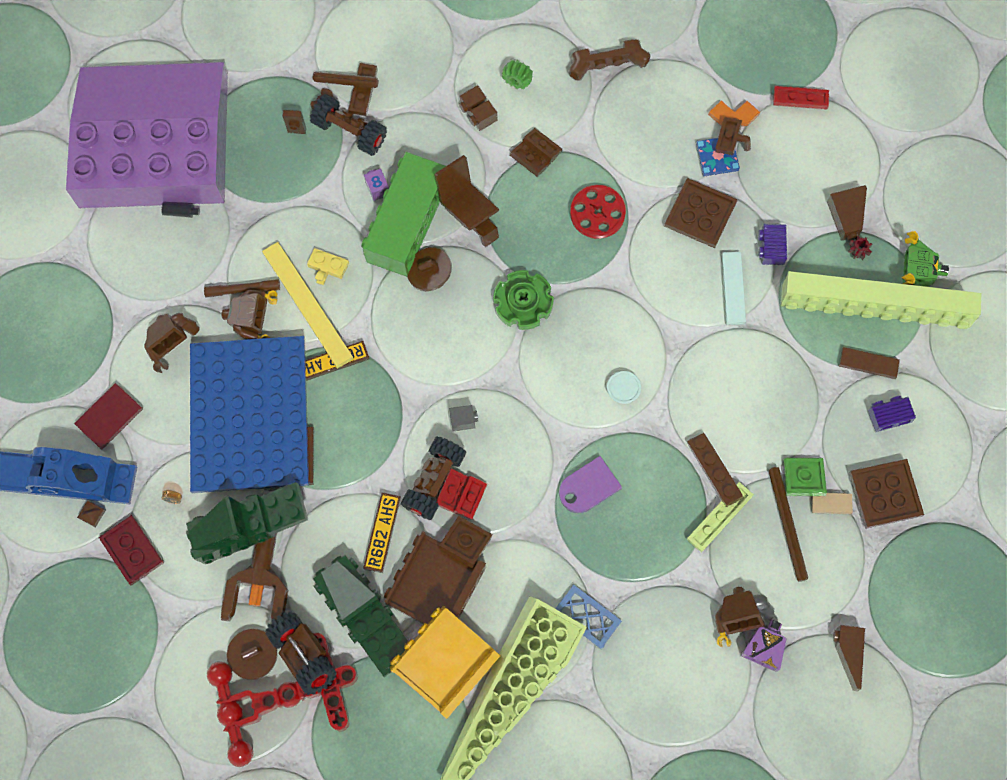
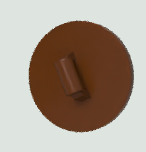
M429 247L422 249L415 254L407 278L411 285L420 291L436 290L449 279L452 271L451 260L439 248Z
M247 629L238 633L231 640L227 649L228 665H230L232 671L237 676L247 680H256L266 676L275 666L278 656L277 648L272 645L266 636V632L259 629Z

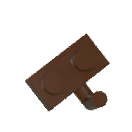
M724 117L715 148L717 153L734 155L737 141L743 142L745 151H750V137L740 134L742 120Z

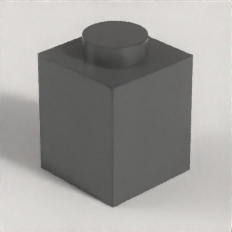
M472 405L449 408L453 432L475 429L478 415L477 410L473 411Z

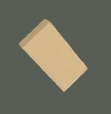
M827 493L826 496H811L812 513H853L852 494Z

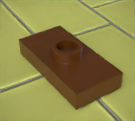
M283 110L282 117L287 132L306 134V125L302 112Z

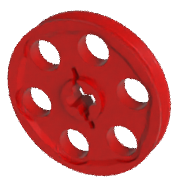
M591 185L580 190L573 198L570 208L571 221L574 227L581 234L594 239L607 238L615 234L622 227L626 215V206L621 195L614 189L604 185ZM589 192H595L597 194V198L589 199L587 197V194ZM611 195L615 198V201L608 203L605 197ZM581 204L585 207V210L577 212L575 206ZM601 209V214H595V210ZM617 211L621 214V217L614 219L611 217V213ZM585 220L589 221L591 223V226L589 228H583L581 226V222ZM606 224L609 226V230L602 232L599 226Z

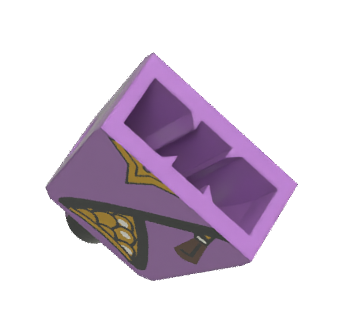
M770 620L767 629L759 627L745 647L741 657L772 671H779L786 644V637L779 634L782 624L778 621Z

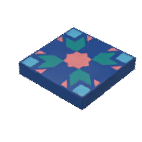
M718 138L697 141L696 146L703 177L739 171L740 167L736 149L734 155L717 153L715 148Z

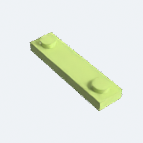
M740 482L737 484V487L741 491L743 499L728 507H725L721 501L687 538V541L701 553L754 496Z

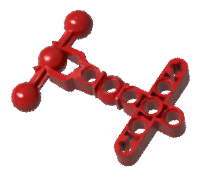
M313 633L316 639L322 641L320 645L326 650L324 657L329 660L335 669L326 638L321 633ZM222 661L211 664L207 670V679L212 686L217 687L219 699L216 703L220 705L217 710V719L225 726L223 731L229 733L231 741L227 752L229 762L233 766L244 767L253 758V748L247 741H243L240 727L260 722L262 715L274 711L278 707H294L301 700L304 701L305 698L310 699L322 695L331 727L339 732L345 731L349 727L350 721L341 689L352 686L357 682L358 674L356 670L349 665L336 668L337 674L332 686L321 689L322 692H316L315 695L305 694L297 681L296 683L291 681L285 682L278 689L274 688V691L254 693L246 690L231 695L228 684L232 678L230 665ZM346 671L353 672V678L349 681L343 680V674ZM292 689L294 691L293 698L286 700L284 698L285 692ZM268 696L274 697V703L271 706L265 705V699ZM338 697L339 704L335 707L329 706L330 698ZM251 698V707L254 709V715L242 719L243 709L237 702ZM331 712H338L339 716L345 719L342 722V726L339 727L338 724H335L337 716L335 713L331 714Z

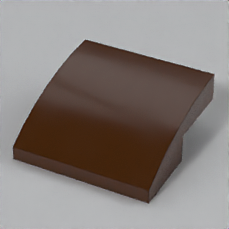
M534 128L511 151L510 156L538 177L562 152V148L538 129Z

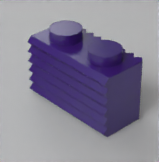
M763 224L762 230H759L758 241H762V247H759L758 256L762 258L763 265H785L787 260L786 224Z
M901 395L891 398L890 402L877 401L868 410L875 432L912 423L916 419L909 397L902 398Z

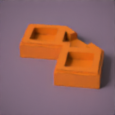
M721 100L709 111L708 115L721 126L724 117L742 120V126H748L760 115V111L746 101L734 112Z

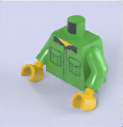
M916 231L907 232L906 234L909 238L905 239V243H911V245H909L905 252L904 270L901 277L903 279L902 284L930 287L937 280L938 275H948L949 266L939 264V254L920 241Z

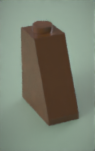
M866 185L832 193L827 200L841 241L847 239L848 241L855 240L863 230L867 193Z

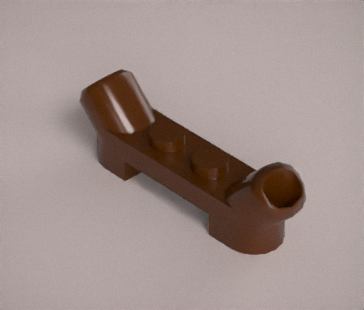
M633 39L624 41L623 48L595 54H590L589 48L578 50L571 55L573 64L568 71L570 77L578 81L582 80L588 70H600L613 65L620 66L627 62H632L641 68L646 67L651 56L650 52L642 49L639 40Z

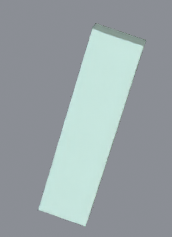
M741 252L722 253L726 325H745L746 314Z

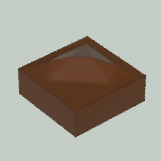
M87 501L77 518L96 528L106 510Z

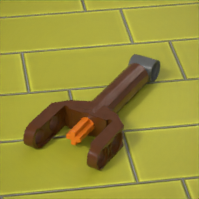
M264 489L263 495L275 490ZM275 533V537L255 544L252 565L227 580L221 610V621L230 622L235 615L240 583L244 586H252L249 605L255 607L261 606L264 588L275 589L276 587L271 618L276 620L278 615L283 616V613H285L289 591L271 568L277 533Z

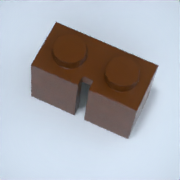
M477 85L460 95L459 107L463 113L468 114L472 126H476L481 131L498 121V114L489 100L484 101L487 97Z

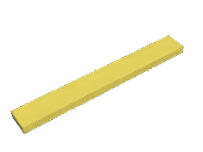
M277 242L262 251L263 255L336 368L338 369L353 360V356L280 244Z

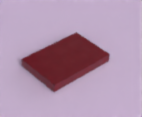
M115 383L74 424L103 450L143 408Z
M132 515L98 537L130 586L164 564V561Z

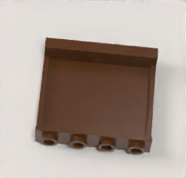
M422 531L421 535L415 537L412 544L414 548L411 553L408 552L404 557L403 563L405 564L402 570L398 569L393 578L395 583L392 588L388 587L386 590L384 602L386 605L422 624H428L433 619L431 617L432 613L438 607L441 609L443 606L457 618H460L486 569V563L479 560L473 568L439 550L438 547L441 542L427 536L424 531Z

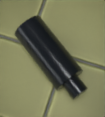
M162 203L161 211L162 215L192 218L193 215H200V208H194L193 204Z

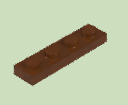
M705 433L688 440L689 448L725 507L742 500L743 495Z

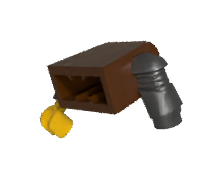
M740 586L733 589L732 595L725 596L723 598V605L720 606L715 615L717 633H720V636L717 638V644L723 647L722 640L726 639V644L730 647L731 639L726 636V633L730 635L764 627L763 619L767 621L772 620L775 616L774 607L767 601V597L762 594L753 595L752 591H745Z

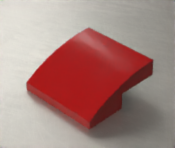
M450 469L435 502L445 510L472 520L487 487V483Z

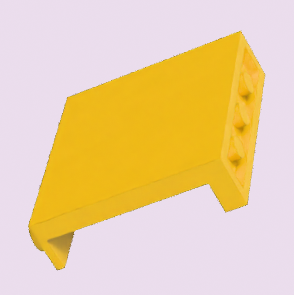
M443 606L441 609L438 607L432 613L431 617L433 619L428 624L424 623L417 631L419 635L415 640L411 638L404 646L406 650L402 655L397 654L390 663L392 665L390 669L447 719L498 660L500 654Z

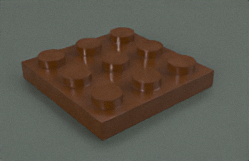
M687 178L664 227L716 248L738 199Z
M907 459L849 472L865 529L924 516Z

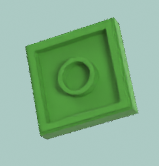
M784 458L786 496H826L827 488L823 458Z

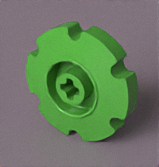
M528 270L509 273L507 281H499L494 291L493 302L499 305L495 308L497 316L509 327L512 324H517L519 330L538 327L540 319H547L553 309L554 297L548 295L551 293L550 284L538 273L530 276Z

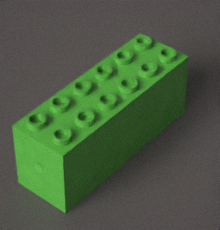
M405 152L404 157L399 159L398 170L391 177V186L384 193L383 204L378 206L376 211L377 217L375 221L371 222L369 226L370 233L368 237L363 239L361 247L363 248V255H365L367 263L407 277L415 254L420 250L440 204L435 173L446 166Z

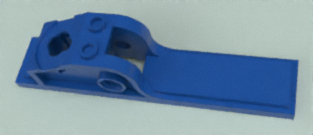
M36 447L33 449L32 454L0 451V491L131 504L137 472L136 465L118 464L109 457L49 447ZM72 469H94L98 478L94 482L82 483L76 479Z

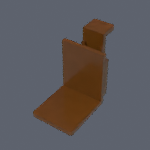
M462 155L436 172L435 179L440 203L469 231L473 229L481 237L484 247L499 238L498 227L490 221L489 217L497 213L499 208L471 184L467 157Z

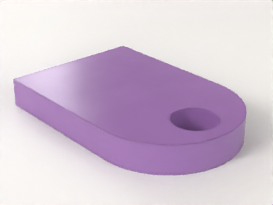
M601 456L564 479L560 486L559 498L567 510L573 513H584L620 491L622 486ZM566 495H575L576 501L574 503L566 502Z

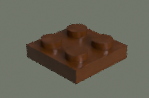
M458 516L439 544L438 549L473 568L493 534Z

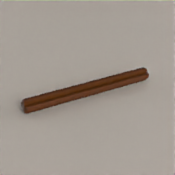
M773 467L768 472L798 582L806 581L808 574L779 467Z

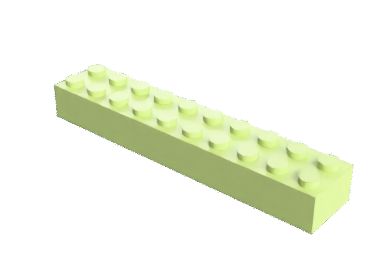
M789 271L782 285L781 306L787 309L802 308L809 312L819 310L827 314L837 312L843 313L845 316L862 315L864 318L880 317L882 320L898 319L901 322L916 321L923 325L933 323L941 327L951 325L957 326L959 329H967L981 315L982 293Z

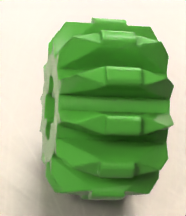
M519 60L507 62L502 72V78L506 80L505 83L510 84L511 87L513 86L516 89L528 87L533 77V71L530 69V66L521 63Z

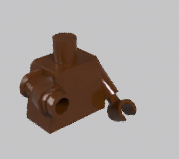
M167 313L159 315L156 322L148 327L144 348L151 361H154V371L162 373L161 367L168 370V364L161 362L159 359L187 339L184 331L192 336L199 332L200 327L194 320L184 317L183 313H176L172 316Z

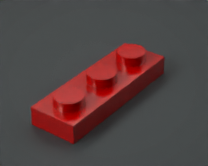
M775 86L773 105L828 109L829 90Z

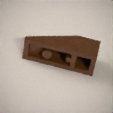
M840 625L833 632V642H836L835 648L852 690L859 691L862 689L865 628Z

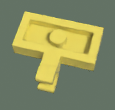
M314 248L307 266L318 270L315 277L316 283L324 285L328 274L342 279L349 265V260Z

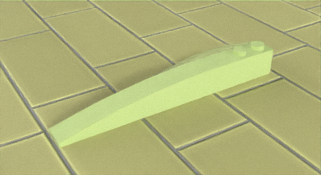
M529 596L499 653L500 657L494 663L471 709L440 780H469L472 777L476 768L481 763H484L488 758V754L501 743V739L505 734L513 729L530 709V705L535 699L542 695L546 686L550 682L552 683L557 677L558 672L569 663L587 628L586 626L541 600Z

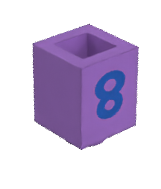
M381 168L370 170L364 175L370 195L373 201L383 198L389 186Z

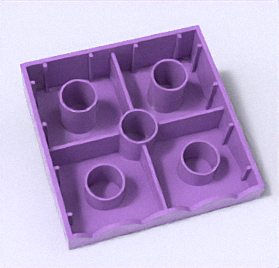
M224 62L80 67L70 119L66 191L78 208L159 206L163 202L182 204L224 203L228 72Z

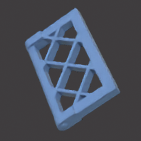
M575 585L572 586L555 608L561 612L564 607L570 606L572 619H586L588 630H585L583 636L600 649L605 646V643L622 622V620ZM574 594H577L584 602L572 603L571 598ZM587 604L598 610L600 614L588 615ZM584 605L586 616L574 617L573 606ZM603 616L614 622L611 627L604 628ZM600 617L602 628L590 629L589 618ZM602 631V639L599 641L591 635V632Z

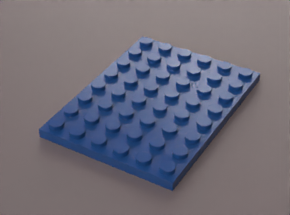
M293 336L190 343V492L206 493L279 488L294 482L298 483L299 486H308L305 337Z

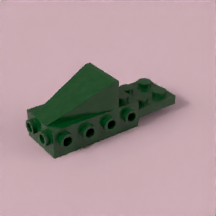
M294 482L262 496L256 494L249 495L242 501L226 496L207 515L193 518V521L186 523V535L191 543L192 548L190 552L193 559L203 564H210L215 560L230 556L240 550L248 549L255 544L265 542L275 537V533L307 521L308 516L300 486Z
M346 555L343 557L338 556L327 569L322 568L315 573L316 577L313 580L316 584L313 587L319 595H325L327 598L325 603L331 611L335 609L339 615L336 617L342 627L347 626L351 631L348 633L354 644L357 641L385 678L392 672L390 669L392 666L390 664L397 654L402 655L406 650L404 646L408 640L391 618L394 614L387 605L383 607L379 600L382 597L376 589L372 591L369 588L368 584L370 581L364 573L360 575L356 570L359 566L353 558L348 559Z

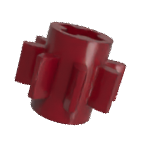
M857 236L855 241L851 240L849 243L851 248L848 253H852L853 259L861 258L864 260L866 255L870 256L872 252L870 248L873 244L868 242L867 237L860 238Z

